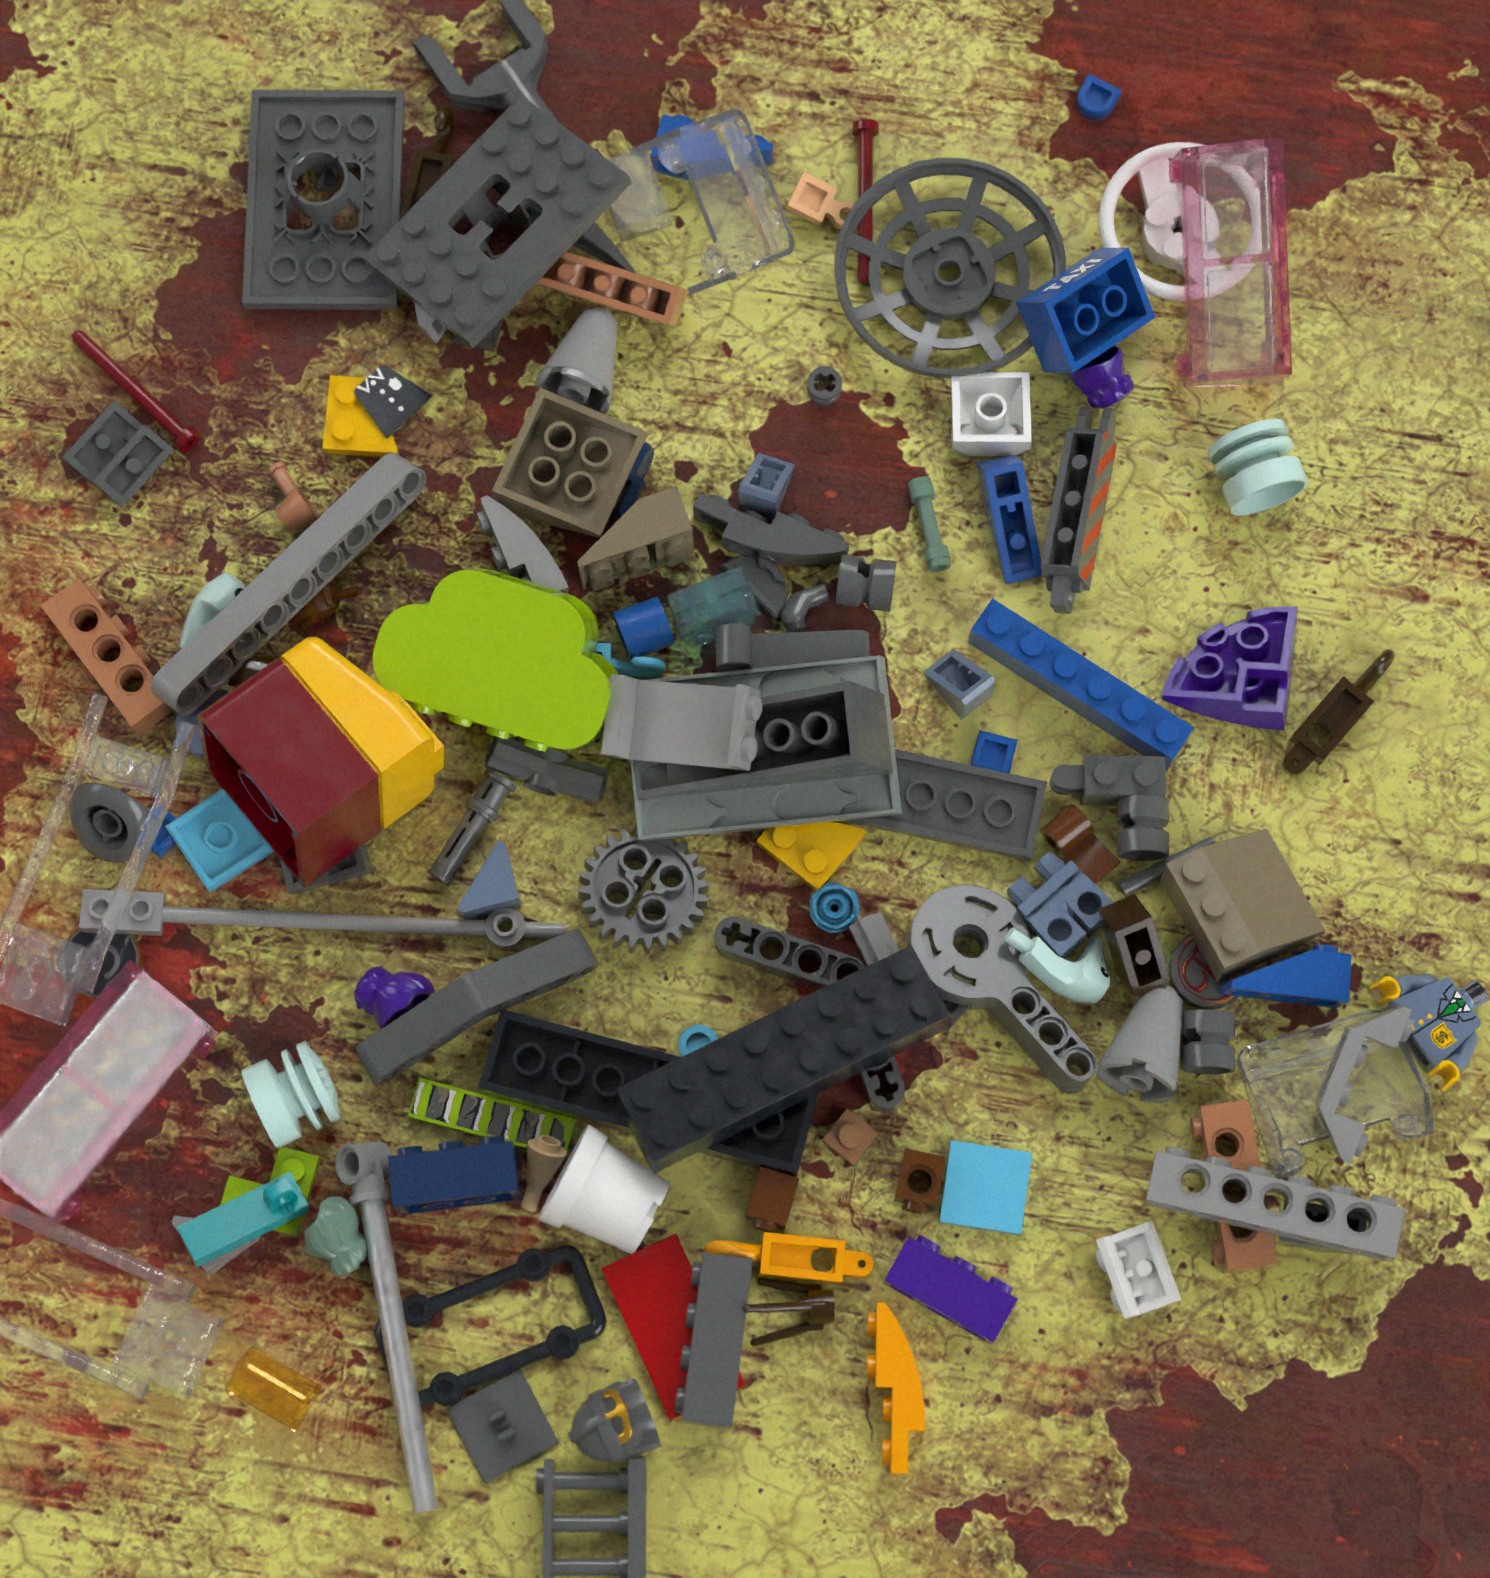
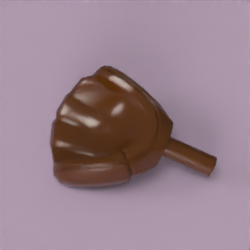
M329 582L290 620L301 629L310 628L333 614L339 607L340 600L360 595L359 586H354L337 591L336 586Z

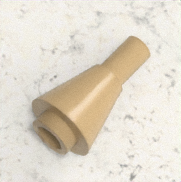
M539 1135L537 1139H530L527 1143V1187L521 1203V1207L527 1211L534 1212L537 1210L543 1188H546L567 1155V1151L561 1146V1142L554 1137Z

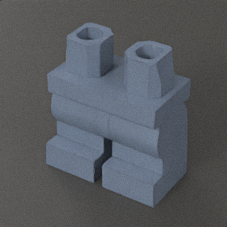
M1048 852L1034 866V870L1046 883L1036 891L1022 876L1007 889V895L1021 914L1031 934L1034 937L1038 936L1057 956L1065 960L1084 943L1085 936L1089 938L1102 927L1098 909L1114 902L1084 873L1079 871V868L1072 860L1065 864L1052 852Z

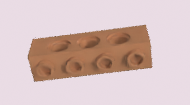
M568 251L536 282L537 284L676 327L678 326L688 289Z
M78 578L40 606L136 734L140 736L175 710L152 694L151 682L154 676L147 668L153 664L151 659L139 644L134 648L130 646L124 638L130 632L117 614L111 618L108 617L102 609L107 604V601L93 584L86 588ZM89 618L98 619V623L93 630L88 632L81 631V626L85 620ZM109 649H121V653L116 660L112 662L103 661V657ZM134 678L144 679V683L138 691H126V686L130 680Z
M1249 1100L1200 1106L1195 1111L1196 1118L1190 1119L1191 1133L1194 1143L1200 1142L1203 1158L1197 1160L1206 1162L1207 1156L1218 1157L1230 1161V1168L1247 1171L1248 1166L1261 1167ZM1216 1138H1229L1235 1147L1234 1155L1231 1157L1220 1155L1215 1149ZM1243 1188L1240 1197L1237 1198L1227 1196L1222 1190L1224 1198L1231 1203H1239L1245 1198ZM1265 1194V1195H1264V1198H1263V1202H1264L1265 1207L1268 1209L1267 1200H1266V1194ZM1207 1219L1208 1224L1214 1223L1217 1240L1211 1241L1212 1255L1215 1265H1221L1223 1274L1270 1268L1278 1264L1272 1234L1249 1229L1247 1238L1238 1239L1230 1233L1229 1224Z

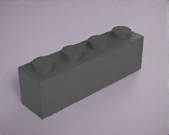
M703 1252L702 1263L694 1262L691 1287H698L699 1289L697 1304H688L685 1328L693 1329L691 1346L683 1345L680 1370L688 1371L686 1388H677L675 1413H682V1423L732 1429L746 1312L743 1311V1306L748 1304L753 1259Z

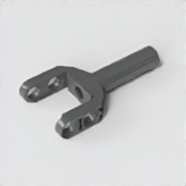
M522 0L498 1L502 7V15L526 47V50L521 48L509 57L499 61L490 69L472 79L473 83L469 86L464 82L436 40L423 35L412 42L420 60L454 108L476 112L495 109L506 111L520 95H523L558 122L537 92L538 81L544 71L549 49L546 33Z

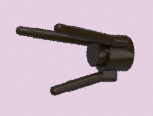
M758 1278L757 1284L760 1286L806 1295H799V1302L758 1303L743 1306V1311L746 1313L799 1311L800 1320H808V1322L753 1338L750 1341L752 1346L774 1342L808 1331L823 1330V1323H834L833 1290H821V1284L805 1285L776 1279Z

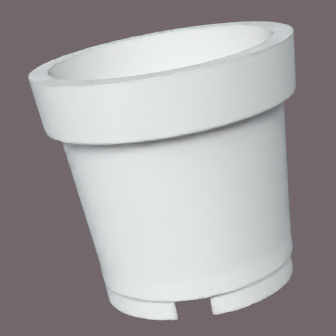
M588 1124L562 1168L539 1214L538 1220L556 1228H560L563 1224L632 1254L636 1251L654 1219L653 1216L658 1205L661 1206L668 1191L670 1182L656 1173L653 1174L651 1170L606 1142L608 1136Z

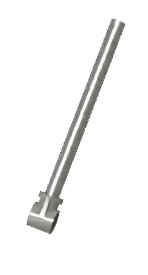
M383 1142L344 1144L337 1152L335 1160L336 1171L343 1183L352 1185L351 1206H360L413 1512L417 1514L439 1509L384 1205V1201L392 1198L390 1189L385 1187V1181L390 1177L388 1156L393 1155L388 1145Z

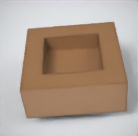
M847 1108L822 1139V1143L854 1167L877 1139L879 1133Z

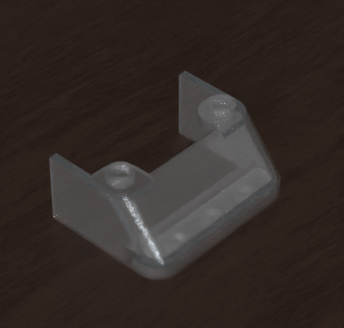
M731 109L677 128L632 148L634 155L657 148L662 165L672 173L686 171L714 243L706 246L702 252L701 265L708 279L688 287L690 295L736 278L792 253L794 249L792 231L750 123L740 110Z

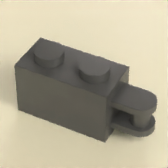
M1085 755L1081 765L1057 766L1052 772L1050 787L1055 793L1060 795H1081L1080 805L1117 806L1119 798L1130 795L1165 797L1166 757Z

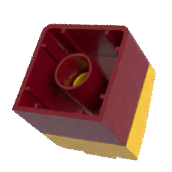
M308 637L281 655L280 659L277 658L197 715L205 765L209 773L304 888L353 853L359 846L364 845L379 834L381 826L383 829L387 828L426 799L434 789V775L444 768V745L411 706L398 693L387 691L318 637Z

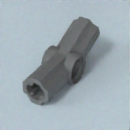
M494 736L485 756V768L523 781V785L526 788L544 795L557 796V793L599 805L607 785L609 774L607 769L569 759L568 755L549 747L544 752L523 745L524 743L510 737L509 739H503Z

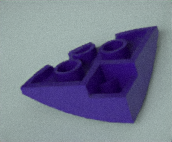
M1297 606L1269 607L1249 611L1244 620L1229 626H1224L1221 622L1208 629L1197 638V646L1185 659L1179 657L1165 682L1162 699L1183 709L1210 718L1256 728L1285 731L1295 650Z

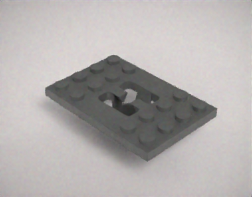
M252 90L242 295L244 309L398 310L399 290L370 268L363 257L399 221L401 213L405 118L404 90ZM307 169H313L317 178L316 192H335L337 172L342 177H345L342 188L327 201H307L300 196L298 197L295 192L298 178ZM347 169L360 170V181ZM294 203L301 212L311 217L313 222L311 228L307 230H292L288 228L289 213ZM347 204L351 205L359 213L358 227L354 230H336L334 228V215L342 211Z
M520 95L363 258L370 268L473 349L626 190L632 181L626 172L523 95ZM503 182L510 189L497 202L499 207H494L485 193L495 183ZM530 206H535L542 211V214L534 223L526 210ZM465 215L473 228L467 234L460 235L453 230V227ZM512 221L514 224H522L529 227L505 253L492 254L487 243L495 231L503 226L512 224Z

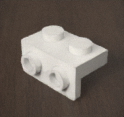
M1153 1221L1096 1240L1099 1248L1096 1250L1098 1263L1101 1269L1108 1273L1113 1287L1110 1291L1112 1302L1116 1310L1122 1312L1125 1319L1145 1314L1181 1300Z

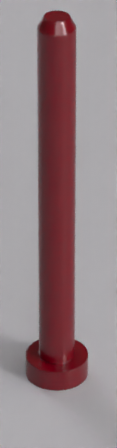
M860 119L852 123V134L858 137V199L873 185V137L879 134V123L872 119ZM873 206L858 224V235L872 242ZM858 253V280L860 284L867 285L869 284L870 258Z
M76 330L72 333V342L176 439L174 446L181 453H187L197 445L201 434L193 426L186 428L84 331Z

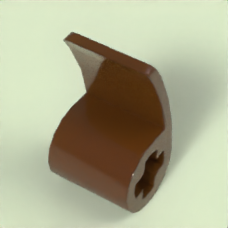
M1074 804L1068 805L1040 829L1045 840L1066 864L1072 860L1079 868V871L1084 873L1095 885L1120 864V860L1092 833L1094 832L1093 825L1086 815Z

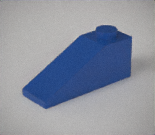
M1013 454L977 462L983 501L1004 582L1008 584L1043 576L1023 461Z
M1315 945L1313 950L1251 972L1219 986V994L1338 1008L1349 1003L1352 954L1338 953V947L1332 945Z

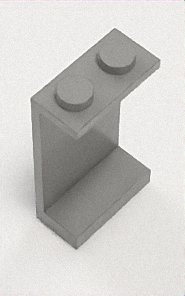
M611 674V700L605 717L601 748L602 755L623 760L750 771L751 761L755 759L757 753V741L754 734L756 721L760 718L762 712V701L759 697L760 690L742 684H737L735 688L638 680L626 675Z

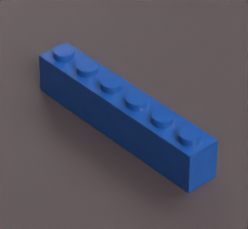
M993 598L970 630L968 640L970 645L1143 756L1166 757V771L1174 762L1194 729L1190 724Z

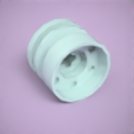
M1267 419L1242 426L1225 434L1208 448L1207 454L1210 462L1215 464V475L1220 479H1228L1222 486V492L1231 514L1243 516L1268 510L1289 501L1308 486L1309 481L1300 459L1296 456H1287L1293 450L1294 444L1292 439L1287 437L1288 429L1283 420Z
M306 1040L296 1045L302 1063L296 1065L290 1052L286 1049L281 1051L284 1071L280 1073L276 1072L273 1065L267 1059L242 1070V1076L255 1109L270 1139L277 1148L302 1137L298 1119L306 1115L310 1123L317 1130L323 1128L317 1109L323 1107L332 1123L342 1119L338 1108V1094L322 1059L311 1050Z

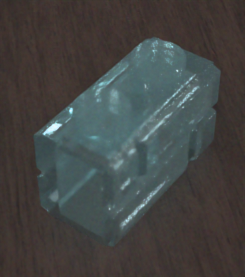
M741 566L667 595L681 636L688 643L694 641L696 646L714 641L715 628L720 625L745 624L751 626L755 623L753 617L761 615L747 574Z

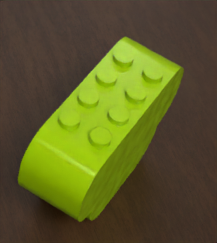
M490 569L454 572L440 581L434 589L429 603L405 605L393 611L383 622L373 651V668L380 684L387 691H395L403 699L411 701V708L413 710L433 715L434 712H445L449 714L448 721L466 727H471L472 724H482L487 726V734L503 739H509V736H519L525 738L523 745L544 752L547 751L548 747L552 749H574L592 743L603 736L605 717L611 700L610 677L611 674L619 675L608 659L595 653L599 635L598 624L594 613L585 602L573 595Z

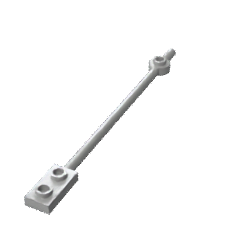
M83 889L79 929L84 933L162 936L164 922L486 936L493 947L504 951L515 949L523 942L524 938L552 939L566 933V924L525 922L518 911L507 907L496 909L488 916L487 920L165 906L166 896L160 892ZM507 921L513 927L508 932H501L498 929V925L501 922Z

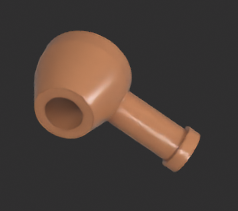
M277 462L270 466L267 471L271 479L275 480L285 495V499L276 511L281 522L290 532L312 525L320 516L289 475L285 463Z

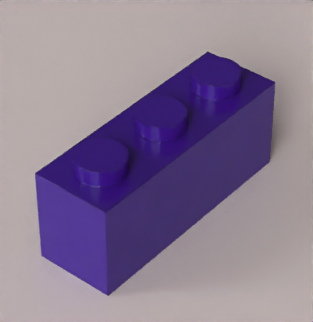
M919 1235L917 1240L908 1237L883 1284L992 1345L1018 1298L1011 1295L1013 1288L995 1277H991L988 1282L974 1274L977 1267L958 1256H955L953 1261L938 1253L941 1248L939 1245L924 1236Z

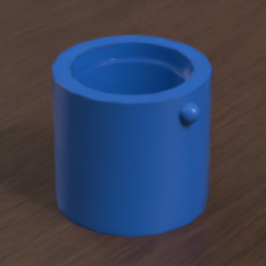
M657 596L612 613L629 660L675 644L669 622Z

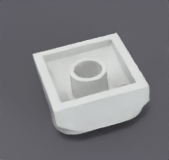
M984 372L961 377L952 376V449L966 456L1018 455L1023 451L1029 450L1032 442L1029 372Z

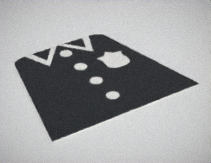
M385 365L378 367L354 391L355 396L386 439L433 396Z

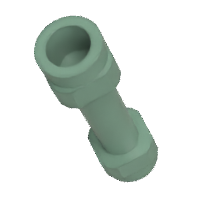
M928 476L914 478L908 482L911 503L917 504L927 549L924 550L925 562L929 572H941L949 569L951 562L947 545H942L932 504V500L935 498L933 484Z

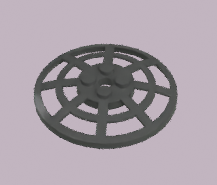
M935 158L917 161L898 168L879 179L860 196L849 211L840 230L835 250L834 279L838 299L847 320L858 336L875 353L898 367L916 374L935 378L961 377L991 372L1013 362L1033 346L1030 336H1028L1015 349L1005 354L994 338L1001 334L1019 314L1020 311L1016 302L1034 291L1028 289L1030 266L1024 246L1045 235L1053 261L1054 278L1066 270V254L1062 236L1053 215L1040 197L1025 183L1008 172L984 162L964 158ZM938 175H960L972 178L966 200L939 198L921 203L918 202L909 182ZM987 182L1000 187L1014 196L1031 212L1036 221L1016 233L1014 228L1001 215L981 205ZM895 189L904 207V211L886 225L878 236L876 243L854 234L858 224L869 209L884 195ZM941 211L961 212L957 228L932 230L925 215ZM976 217L992 225L1005 239L988 248L982 240L972 234ZM911 222L919 239L911 246L907 255L887 248L895 234ZM849 249L870 258L869 285L874 301L857 307H853L846 283V259ZM1012 253L1014 254L1018 269L1017 287L995 282V262ZM881 263L903 270L905 289L884 296L880 281ZM951 266L959 271L960 277L953 282H947L940 278L938 272L943 267ZM989 297L1011 302L1004 315L989 328L978 313V310L985 305ZM913 303L915 307L927 315L922 332L915 331L895 315L893 310ZM882 315L894 330L910 341L917 343L912 360L909 361L899 357L882 346L866 330L862 322ZM963 318L973 334L972 336L958 339L936 338L942 320ZM980 345L991 361L980 366L962 369L926 366L932 348L960 350Z

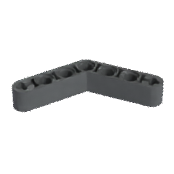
M739 917L725 918L716 927L715 943L718 952L723 957L817 990L838 981L836 976L843 969H852L857 972L865 968L861 960L853 956ZM733 930L739 931L740 940L744 942L736 941L733 946L727 945V937L724 935L731 936ZM751 936H756L753 954H749L747 943L751 944ZM770 942L776 943L782 948L783 953L778 959L767 960L760 954L762 946ZM805 956H814L820 961L821 967L814 973H805L799 968L798 963ZM894 1055L859 1073L871 1108L883 1114L897 1110L902 1103L905 1093L904 1082ZM887 1068L891 1072L887 1071L884 1073L886 1087L888 1089L895 1088L896 1090L889 1102H886L883 1096L877 1097L875 1095L880 1089L878 1074Z
M581 930L569 931L459 977L361 1042L355 1050L373 1084L384 1083L401 1074L484 1018L500 1012L501 1009L506 1010L577 980L596 969L599 963Z

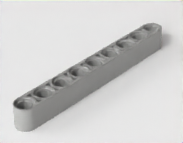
M388 453L383 456L155 674L151 682L152 694L180 715H189L196 711L247 659L251 658L420 495L426 484L425 472L396 453Z

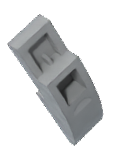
M489 496L480 498L481 511L476 513L484 535L491 533L496 546L491 548V552L498 569L506 568L508 575L514 577L525 574L526 576L520 579L569 594V587L558 565L536 534L504 505Z

